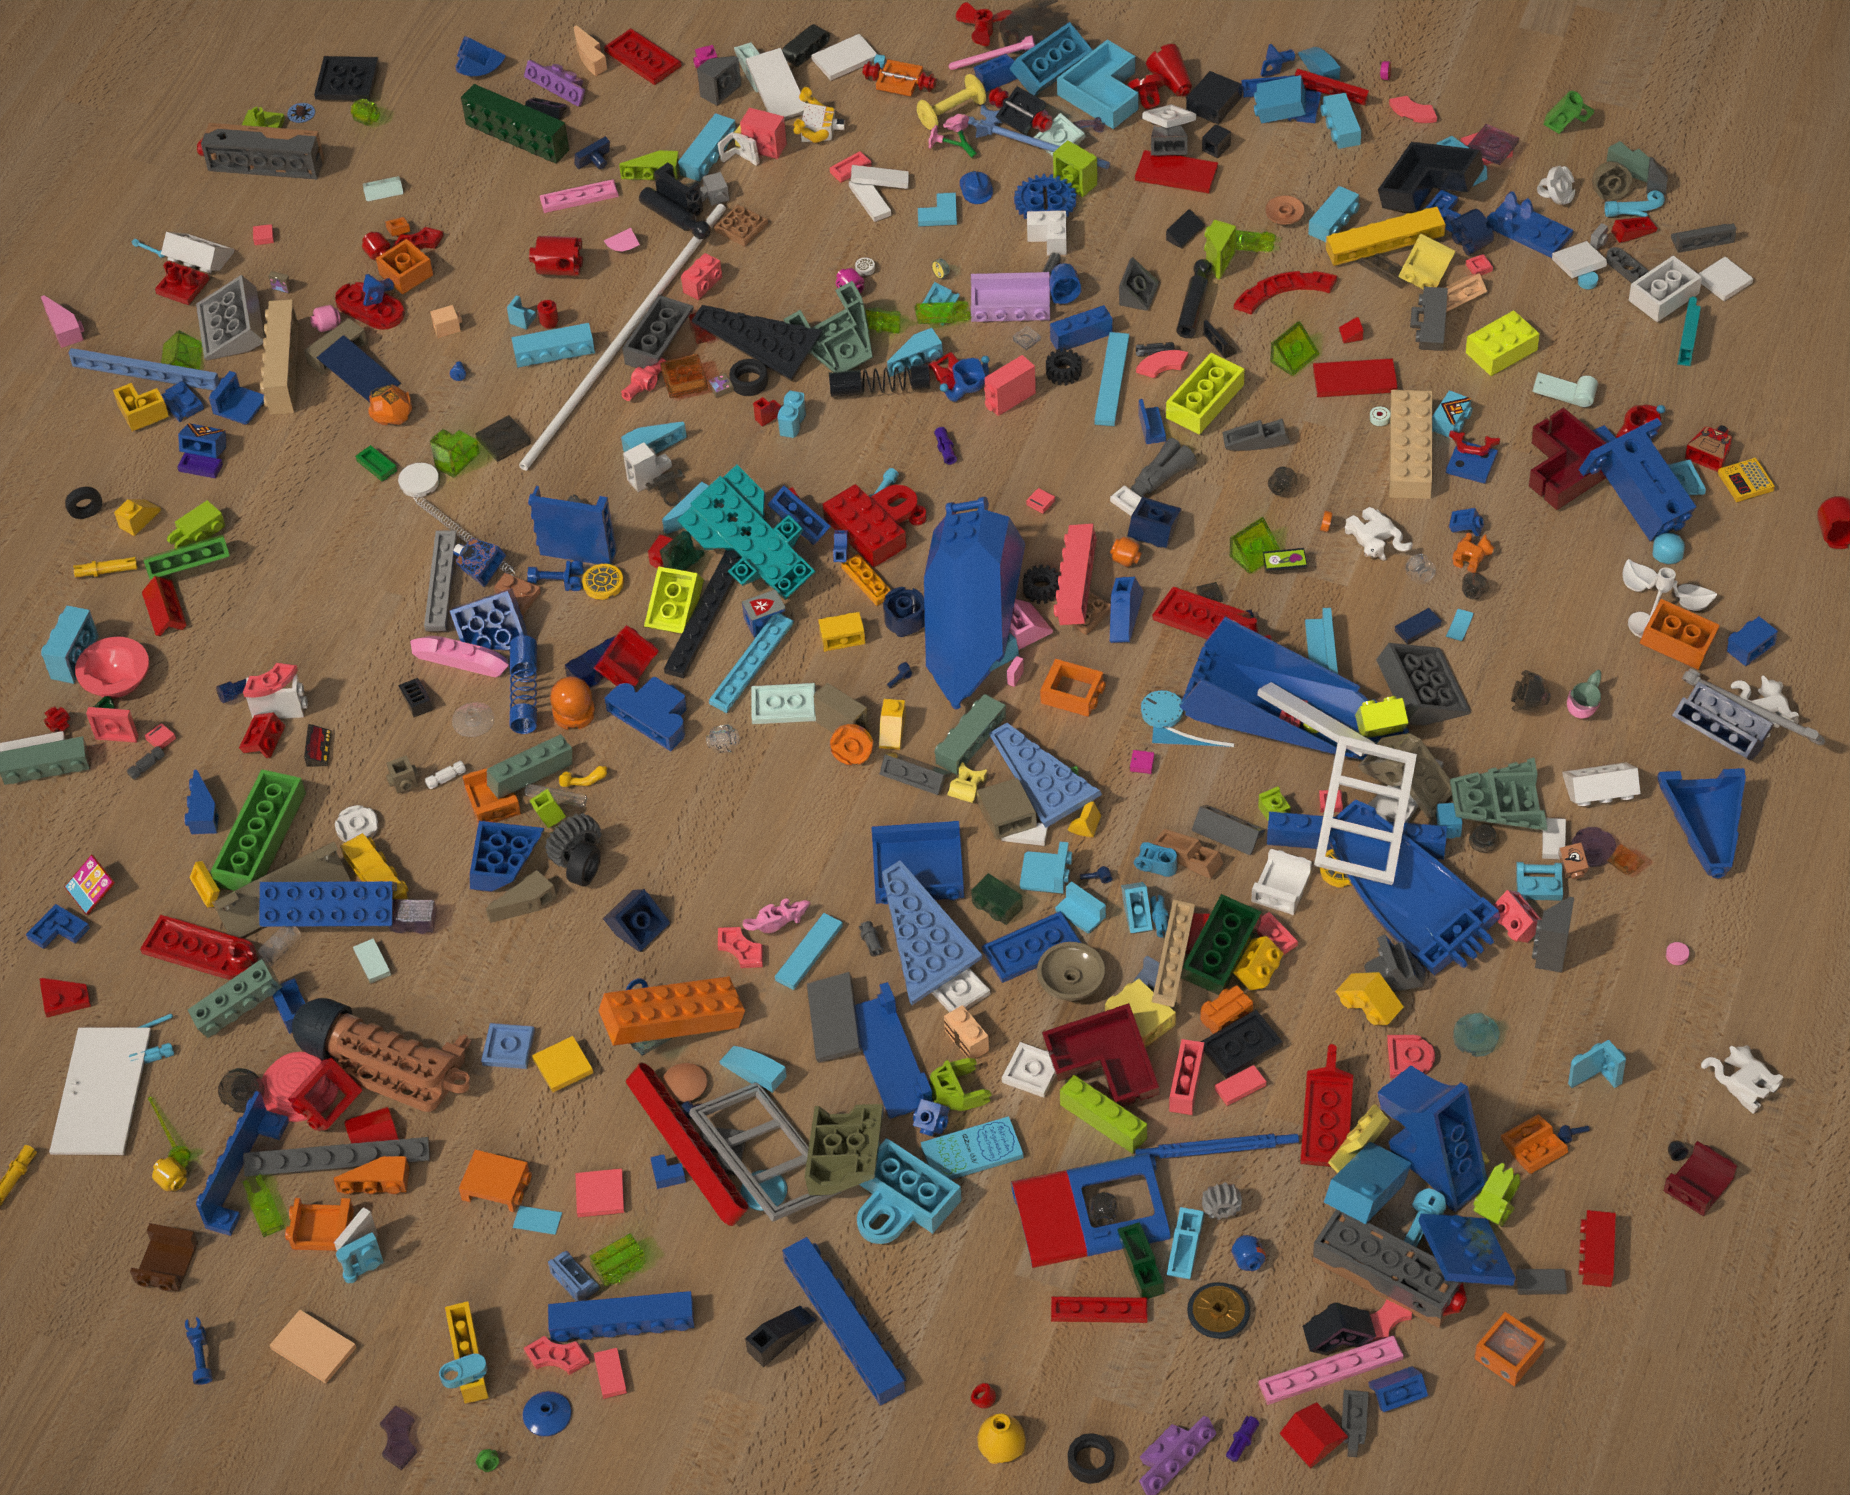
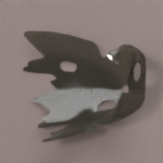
M1031 0L1012 10L1011 12L1013 13L1000 22L999 29L1004 46H1010L1009 36L1012 34L1016 37V44L1022 42L1025 37L1033 35L1037 45L1069 23L1067 22V16L1070 13L1052 12L1051 8H1046V6L1054 4L1058 0ZM1032 5H1038V6H1039V7H1037V8H1030V6H1032ZM1071 23L1076 30H1082L1080 26ZM1017 24H1022V28L1020 29ZM1037 25L1044 27V29L1034 31L1032 27ZM1023 49L1013 52V54H1024L1028 50L1025 51Z

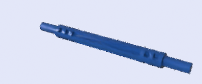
M1273 1133L1162 1144L1155 1148L1135 1149V1155L1149 1153L1150 1157L1154 1156L1163 1159L1275 1148L1276 1145L1299 1143L1298 1133L1277 1136Z

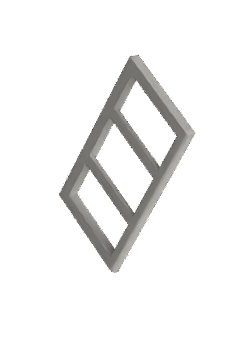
M753 1083L690 1109L689 1115L772 1222L841 1193L838 1192L833 1195H809L808 1193L777 1207L759 1184L807 1163L809 1146L758 1083ZM756 1096L774 1120L724 1140L706 1116ZM780 1127L802 1155L752 1176L731 1147Z

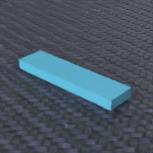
M823 913L775 975V981L795 990L843 927L842 922Z

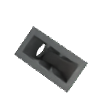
M1155 125L1151 135V155H1187L1188 136L1182 126L1177 125L1165 128Z

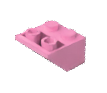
M1015 599L1009 633L1016 638L1018 650L1053 633V630L1031 603Z

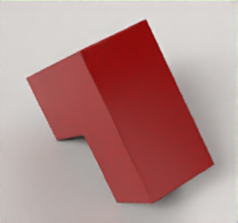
M764 397L758 399L753 403L755 420L762 427L778 417L781 405L774 399L770 402Z

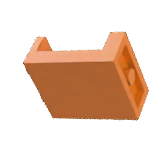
M487 768L471 772L462 777L478 823L479 821L495 823L521 814L519 802L514 792L497 799L487 786Z
M475 1149L459 1186L461 1199L471 1202L474 1196L506 1204L509 1211L515 1212L517 1205L522 1203L523 1190L525 1185H529L532 1173L529 1171L528 1163L525 1161Z
M295 1198L294 1206H290L289 1209L290 1226L286 1227L285 1238L289 1240L292 1250L337 1251L334 1242L353 1220L354 1208L351 1198H341L340 1205L302 1204L300 1198Z

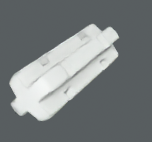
M458 761L453 764V767L448 766L436 772L435 776L430 775L426 777V785L429 789H433L438 786V783L443 784L455 778L456 774L461 775L465 773V765L462 761Z

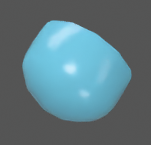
M1674 533L1659 535L1654 540L1653 557L1665 564H1675L1681 561L1685 551L1684 541L1679 535Z

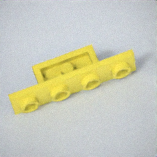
M1376 1104L1372 1105L1368 1112L1359 1119L1357 1126L1348 1133L1347 1139L1329 1160L1328 1163L1336 1173L1343 1169L1369 1142L1374 1143L1390 1122Z

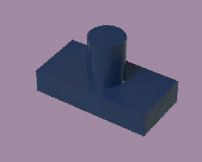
M605 136L575 153L574 165L581 169L593 162L599 170L603 169L607 165L603 155L609 153L610 149L608 138Z

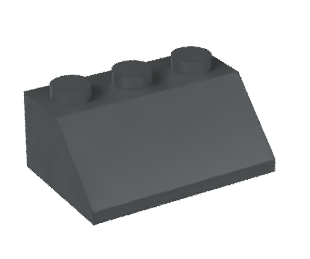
M1568 897L1545 910L1543 919H1538L1532 959H1536L1535 968L1562 973L1574 897Z

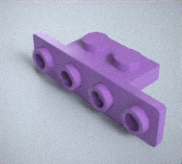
M528 60L524 73L525 78L570 103L581 106L585 89L582 88L583 80L577 77L576 73L566 71L558 64L544 67L533 60Z
M1203 1416L1189 1431L1172 1424L1140 1456L1142 1463L1151 1467L1139 1480L1146 1495H1156L1216 1435V1431L1208 1417Z

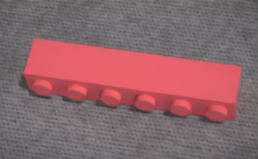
M1094 524L1069 525L1068 534L1064 536L1066 548L1062 549L1064 560L1060 563L1062 575L1058 576L1059 590H1056L1057 604H1054V615L1058 617L1060 625L1085 624L1097 541Z

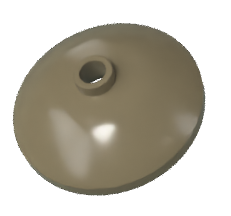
M1063 942L1052 946L1043 953L1037 965V978L1041 987L1051 996L1067 1001L1081 1000L1089 997L1100 988L1105 976L1104 962L1099 953L1092 947L1079 942Z

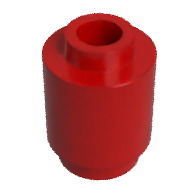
M552 300L541 301L537 305L539 322L546 329L554 328L559 321L557 305Z

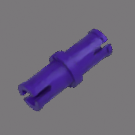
M939 427L934 431L938 441L937 448L942 453L944 463L952 465L957 461L953 450L954 444L949 439L947 429Z

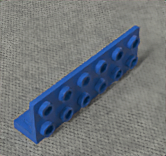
M260 882L259 925L261 927L392 926L393 891H397V882Z
M889 983L880 984V994H877V998L856 1004L861 1048L887 1115L891 1119L914 1112L919 1107L921 1099L933 1102L932 1090L925 1073H920L896 1013L895 998Z
M255 1091L253 1097L249 1098L243 1116L237 1121L233 1136L228 1138L223 1155L218 1157L216 1168L207 1179L206 1188L197 1198L196 1206L204 1226L208 1230L229 1236L232 1235L241 1216L238 1211L224 1208L222 1205L244 1164L243 1153H250L259 1134L280 1140L289 1123L287 1116L267 1111L261 1092Z

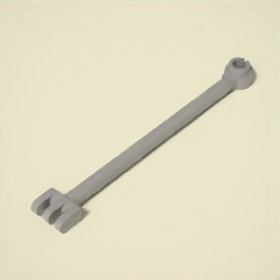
M1691 668L1685 671L1681 678L1692 686H1696L1699 681L1753 713L1800 734L1819 746L1825 744V739L1816 730L1809 727L1805 728L1701 679V674Z

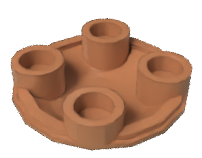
M690 1063L677 1064L671 1067L664 1074L662 1080L671 1096L680 1105L700 1097L708 1087L704 1071L695 1064Z

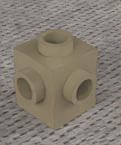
M407 755L386 763L389 772L386 775L390 787L394 786L397 794L417 787L416 777H419L415 765L410 764Z

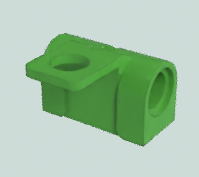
M1569 91L1546 114L1543 125L1560 134L1565 126L1574 118L1586 122L1594 114V109L1583 103V98L1578 92ZM1582 109L1587 111L1586 115H1580Z

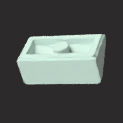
M399 176L362 184L366 201L403 194Z

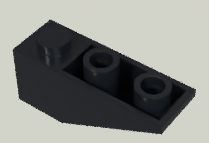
M797 1306L764 1322L745 1338L747 1352L764 1368L817 1321L802 1306Z

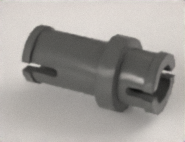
M871 921L861 923V926H859L860 936L866 942L870 955L874 957L882 954L884 949L878 939V931L873 927V923Z

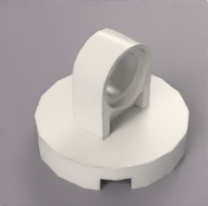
M1566 166L1552 167L1547 178L1540 181L1537 187L1538 194L1545 198L1551 197L1558 205L1570 203L1575 195V189L1572 190V183L1575 181L1571 171Z

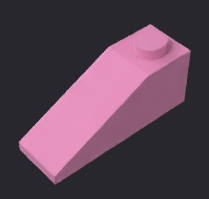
M45 295L41 296L60 347L63 348L83 341L81 333L84 332L81 321H76L73 313Z

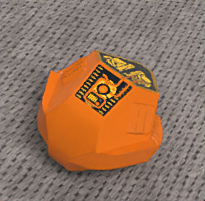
M393 384L376 388L370 392L368 413L374 421L382 425H388L389 423L400 425L408 420V415L412 411V403L408 392H404Z

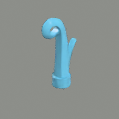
M1653 190L1647 195L1649 201H1606L1604 206L1606 217H1615L1622 214L1647 217L1648 214L1643 211L1662 206L1665 197L1662 192Z

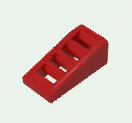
M1647 216L1615 220L1611 232L1618 242L1622 243L1654 233L1658 228Z

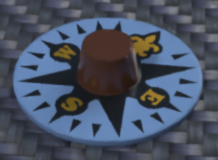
M298 103L289 108L287 116L292 122L303 123L313 118L315 109L308 103Z

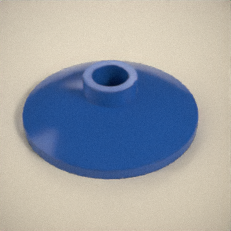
M546 1391L534 1395L528 1400L523 1409L525 1426L530 1432L538 1436L558 1434L565 1429L571 1419V1407L568 1400L556 1392ZM545 1408H550L548 1412L542 1411Z

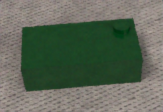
M1221 894L1182 967L1181 979L1219 995L1230 984L1235 968L1261 924L1262 912Z

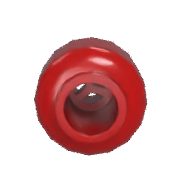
M369 232L362 239V249L372 260H376L378 256L390 250L391 245L380 232Z

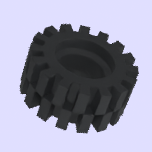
M1063 348L1062 352H1060V349H1057L1056 353L1052 351L1050 356H1047L1046 376L1048 380L1052 379L1054 384L1057 381L1060 386L1061 383H1064V386H1066L1068 382L1073 384L1074 380H1079L1082 372V362L1077 352L1073 353L1071 349L1069 352H1066V349ZM1061 365L1070 366V367L1067 368V369L1057 368L1058 366H1061Z
M1043 564L1039 565V568L1036 565L1032 566V570L1029 568L1027 573L1023 575V592L1027 599L1030 598L1031 602L1037 600V604H1040L1041 601H1044V604H1046L1048 599L1051 602L1054 601L1056 590H1059V573L1056 572V569L1052 568L1050 570L1049 565L1043 568ZM1037 582L1049 583L1045 587H1038L1034 584Z

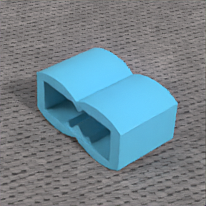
M790 390L785 395L784 405L778 412L780 436L795 438L799 433L800 423L806 416L804 393Z

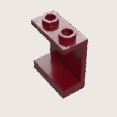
M1697 1141L1694 1145L1693 1154L1676 1175L1670 1173L1666 1178L1663 1191L1704 1217L1735 1179L1738 1166L1729 1158L1722 1157L1716 1153L1710 1146L1703 1145Z

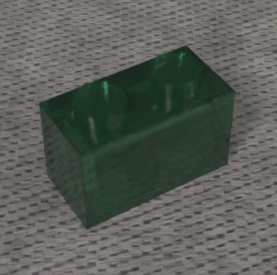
M989 873L971 890L973 905L977 909L984 910L990 914L995 921H1000L1005 925L1023 909L1022 895Z

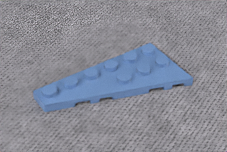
M1005 723L989 733L1014 777L1019 779L1045 828L1102 795L1099 789L1091 786L1084 778L1076 775L1054 756L1043 751L1039 745L1028 740L1025 735L1010 724Z

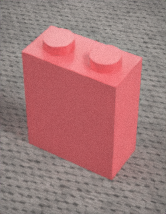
M1021 355L985 377V405L988 410L993 411L999 416L1036 393L1035 366L1026 357Z

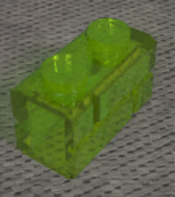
M631 1233L589 1256L591 1266L604 1286L620 1282L624 1275L630 1272H638L646 1264L644 1252Z

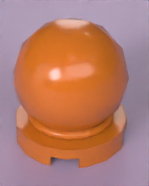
M569 676L558 680L552 687L550 695L554 721L558 726L568 730V727H578V729L586 727L594 719L595 712L591 689L584 680L578 677Z

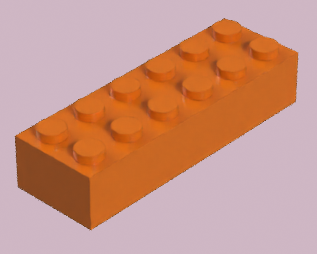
M730 976L604 993L598 1010L613 1046L739 1028L745 1013V1009Z

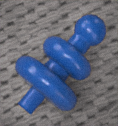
M460 361L456 362L450 370V377L455 381H461L466 377L465 368Z

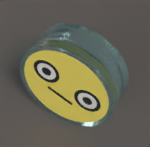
M939 258L932 262V270L939 279L949 275V266L945 260Z

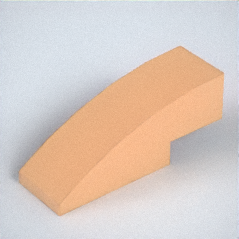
M577 25L574 26L579 56L587 69L593 75L598 76L607 70L606 57L601 53L600 43Z

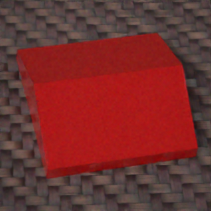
M388 1107L344 1121L351 1144L399 1140Z
M1317 1402L1295 1412L1279 1433L1310 1469L1348 1438L1345 1432Z

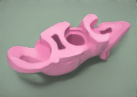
M786 898L781 901L780 906L774 907L773 904H769L759 911L757 919L743 920V927L751 931L760 930L763 933H773L792 920L798 924L800 917L804 915L809 907L810 901L804 900L788 905L789 899Z

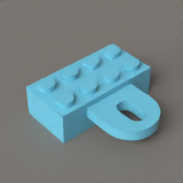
M886 1138L879 1146L875 1178L859 1184L872 1193V1196L863 1204L857 1214V1227L864 1239L875 1244H885L895 1240L912 1221L933 1234L962 1201L961 1186ZM887 1214L890 1216L880 1229L874 1230L870 1228V1225L879 1215Z

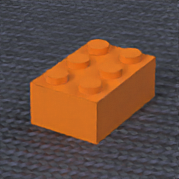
M1660 599L1645 627L1640 644L1699 670L1720 625Z

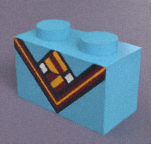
M1449 390L1432 416V431L1449 437L1450 431L1460 433L1465 419H1469L1473 411L1471 398Z

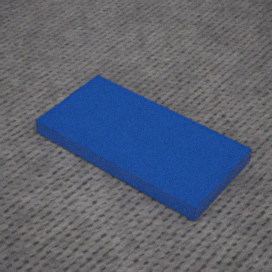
M1059 911L983 945L982 952L1001 982L1004 983L1037 968L1043 953L1052 946L1063 942L1081 943L1062 912Z

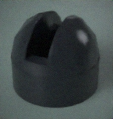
M1672 1141L1668 1146V1154L1673 1161L1683 1160L1689 1153V1150L1682 1141Z

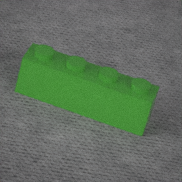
M220 535L147 556L143 560L149 579H153L154 576H164L226 558L230 555L224 536Z

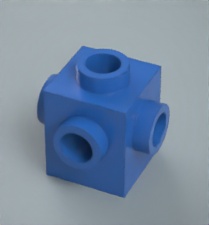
M921 1099L919 1107L913 1115V1126L921 1128L919 1133L933 1137L934 1133L942 1135L943 1130L948 1125L947 1116L950 1108Z

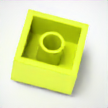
M1396 696L1384 698V702L1375 703V700L1363 702L1355 714L1359 734L1366 738H1372L1404 731L1408 724L1403 698L1397 699Z

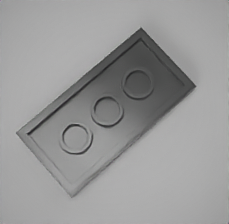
M850 972L807 983L817 1062L820 1063L860 1052L861 1044Z

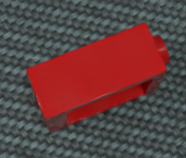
M332 1058L323 1060L288 1100L292 1103L291 1107L298 1114H302L308 1120L307 1123L312 1129L323 1131L327 1130L363 1090ZM324 1074L345 1095L344 1099L325 1119L304 1098Z

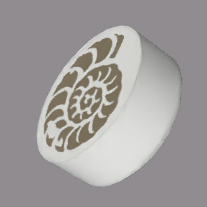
M860 258L855 263V269L861 276H869L875 271V263L870 258Z

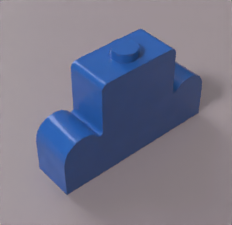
M652 677L638 692H635L631 684H619L604 698L606 710L669 751H672L685 737L684 723L681 717L687 710L685 695L679 692L673 685H668L657 677Z

